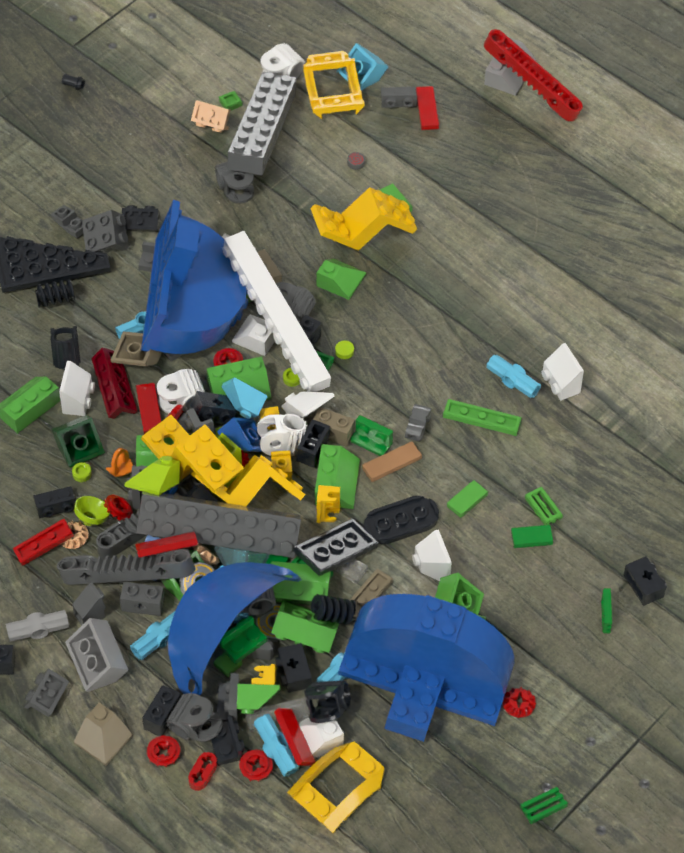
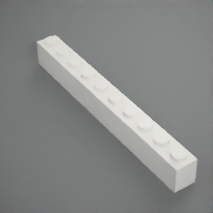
M245 231L224 238V246L222 247L224 255L229 257L232 269L237 271L241 284L246 286L249 298L256 303L257 311L260 315H263L266 327L273 332L274 340L277 345L280 344L283 356L286 360L290 361L293 373L297 374L300 378L302 388L306 389L307 392H318L330 387V374Z

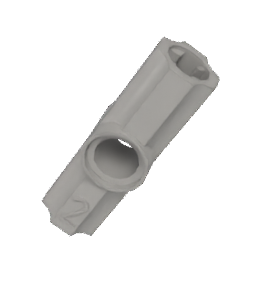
M65 610L45 615L41 612H36L28 615L27 619L7 623L6 628L9 641L11 642L28 637L41 639L46 637L49 632L69 628V623Z

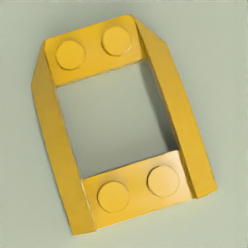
M344 51L309 55L307 63L303 65L313 113L320 119H322L321 114L355 110L357 115L364 107V101L357 77L355 59L349 58L348 54ZM346 67L350 94L318 98L313 71Z
M353 741L337 746L322 756L300 777L287 794L334 834L336 828L375 791L381 789L385 768ZM340 757L360 774L365 781L335 807L310 783L326 767Z

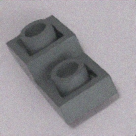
M63 205L50 214L51 218L73 237L79 238L84 234L83 220L78 218L76 212L69 207Z

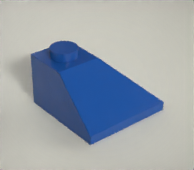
M232 418L217 431L219 435L221 433L225 434L241 450L263 452L260 447L262 437L257 432V424L253 418Z

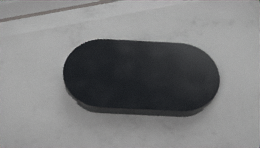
M412 496L370 511L364 520L363 528L379 542L378 544H390L432 529L438 522L439 508L430 498Z

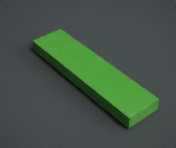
M448 399L443 412V418L517 436L522 419L519 416Z

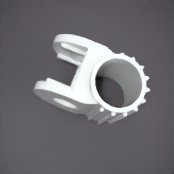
M285 43L276 45L261 57L262 72L289 75L297 79L304 70V59Z
M182 369L166 375L158 381V402L162 411L169 414L179 404L184 406V412L191 409L190 405L196 392H205L198 372L196 373V370L193 371L192 369ZM168 401H177V404H170Z
M295 414L268 415L263 417L257 424V432L262 437L260 440L261 450L267 455H271L273 451L290 450L291 456L296 455L297 448L307 429L304 418ZM269 425H276V429L274 430L267 429Z

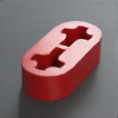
M202 753L190 771L188 781L190 788L199 791L204 789L215 772L217 759L213 753ZM211 760V764H207L204 769V762ZM202 774L201 781L195 783L194 778L197 779Z

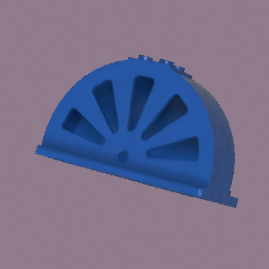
M176 200L172 201L155 240L141 350L146 352L151 349L171 354H189L208 349L221 341L230 328L235 326L237 320L240 321L243 309H246L248 305V298H246L248 290L246 286L241 284L237 271L232 269L229 257H226L223 253L224 238L208 226L194 219L182 216V210L179 209L180 202Z
M391 594L374 598L360 609L338 675L395 693L384 729L424 742L435 707L495 726L515 660L513 650L506 638L493 625L465 607L429 595Z

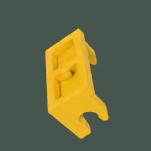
M319 485L317 523L336 522L337 518L329 517L328 514L340 513V487Z
M271 664V666L255 667L254 670L257 672L263 671L264 673H259V676L262 678H252L251 684L276 685L277 666Z

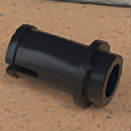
M64 74L62 84L79 90L84 88L85 80L81 76L75 77Z

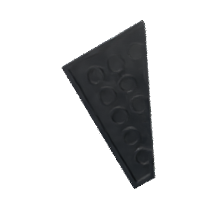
M10 236L6 238L0 237V285L2 293L36 287L38 284H51L53 281L60 282V280L66 281L67 279L71 280L111 272L107 253L93 252L91 250H85V252L73 250V247L55 246L50 243H46V245L37 244L33 240L15 239Z

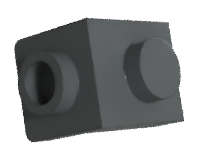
M193 408L186 411L187 419H185V424L188 430H192L194 433L203 425H206L214 432L212 419L201 422Z

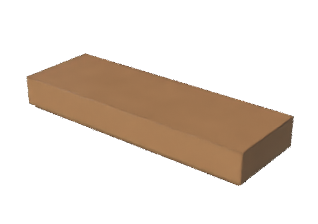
M409 442L363 464L362 469L370 481L374 482L422 459V454L413 442Z

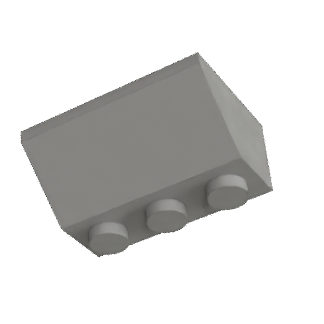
M510 38L535 61L537 60L523 42ZM494 57L485 70L484 85L514 96L517 95L524 83L522 76L518 77L517 72H512V67L508 68L507 64L500 63Z
M89 618L65 641L86 692L112 684L128 671L110 625L106 620Z

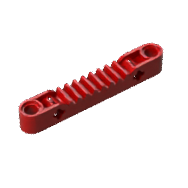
M498 29L491 30L484 42L486 51L500 63L507 64L508 68L512 67V72H517L518 77L522 76L523 82L527 80L528 86L532 85L534 91L538 90V95L542 94L543 99L547 100L548 105L563 119L574 121L583 108L582 102L502 31Z

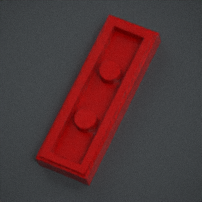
M433 86L416 87L421 130L439 129Z
M155 383L136 385L144 434L161 422Z
M63 518L17 545L13 550L22 566L72 538L74 534Z
M195 532L138 543L135 546L140 558L196 546L198 542Z
M287 708L276 709L274 714L297 765L312 766L316 761L293 710Z

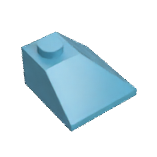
M358 43L354 45L348 54L349 58L355 59L361 91L379 81L389 67L378 56ZM346 67L338 68L337 72L348 81Z
M235 377L226 381L221 386L241 416L250 419L259 415L267 395Z

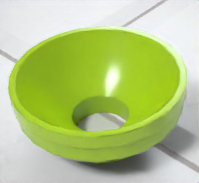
M82 496L75 502L74 512L79 520L87 526L104 523L110 514L104 506L105 502L99 498Z

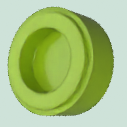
M345 340L338 342L335 347L337 357L340 359L351 358L354 354V345Z
M291 368L283 372V382L287 386L295 387L300 384V378L297 374L293 373Z
M81 462L73 466L72 475L76 481L86 482L91 478L92 470L89 464Z

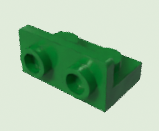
M359 415L356 419L355 432L350 438V442L382 456L387 453L393 444V431Z
M249 616L246 619L240 620L233 629L225 632L220 640V649L236 665L265 644L267 637L254 624V618Z

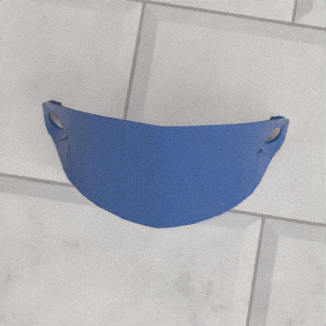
M243 562L223 566L206 574L192 584L184 593L175 610L168 638V653L173 676L180 691L183 694L194 693L201 695L202 677L205 668L235 617L272 586L283 580L299 582L302 580L300 579L301 577L293 571L277 565ZM190 679H193L195 682L193 692L189 690Z

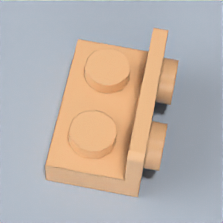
M196 100L191 121L196 122V126L206 128V125L211 126L213 131L222 133V130H228L229 128L227 122L230 109Z

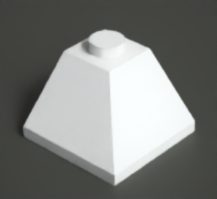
M249 314L232 339V343L263 356L267 354L275 342L271 329L268 330L265 320Z
M293 392L285 398L286 402L282 405V408L286 414H295L305 418L332 399L334 394L300 392L295 395Z
M438 529L415 546V554L412 555L414 565L419 567L422 574L440 581L441 577L451 575L452 562Z
M307 718L298 722L314 758L328 753L337 746L344 745V733L336 719L324 723H313Z

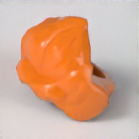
M118 448L112 457V467H107L106 470L114 477H123L131 473L133 464L129 458V452L126 449Z

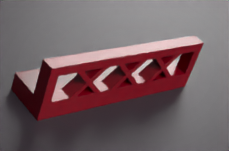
M102 347L91 360L108 418L115 419L122 411L135 414L137 408L124 365L112 363L111 357L114 351Z

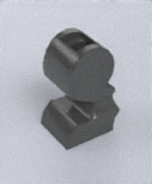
M414 404L412 415L406 428L405 438L418 442L422 440L426 422H429L431 419V408Z

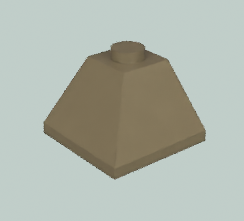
M123 331L111 362L150 366L158 363L162 352L151 349L147 352L142 351L143 333Z
M99 702L85 717L74 740V744L107 766L133 735L114 712Z

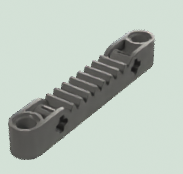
M190 474L178 483L176 493L179 496H185L192 487L202 483ZM139 510L136 515L131 514L130 519L125 518V521L117 522L97 536L96 543L99 556L104 559L106 556L113 558V555H118L146 536L136 533Z
M177 549L140 558L138 554H136L135 558L131 554H128V558L121 555L120 559L116 555H113L112 559L106 556L105 560L101 556H98V559L90 555L69 556L62 558L57 563L62 580L67 585L184 578L192 575L195 571L191 555L186 549Z

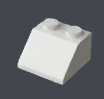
M564 343L544 361L542 376L545 381L549 382L553 394L557 395L560 401L581 392L584 370L566 343Z
M67 361L59 391L63 414L85 416L87 409L91 407L90 394L94 393L95 383L92 382L90 373L73 362Z

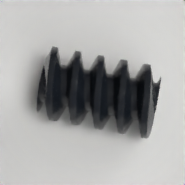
M67 279L66 285L62 280H60L59 286H57L55 281L52 282V287L45 283L44 289L41 284H38L37 290H35L38 308L41 307V302L47 307L49 301L55 305L56 299H58L60 304L63 303V298L68 303H70L71 297L75 300L73 285L70 279Z
M317 594L311 601V611L314 613L316 620L348 625L351 623L356 612L355 600Z

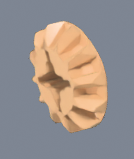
M71 520L68 525L71 531L74 530L76 534H74L73 539L70 538L60 545L68 549H76L87 542L89 534L86 525L84 526L80 521L74 522Z
M201 543L192 546L194 550H197L202 560L209 565L214 564L217 566L219 558Z

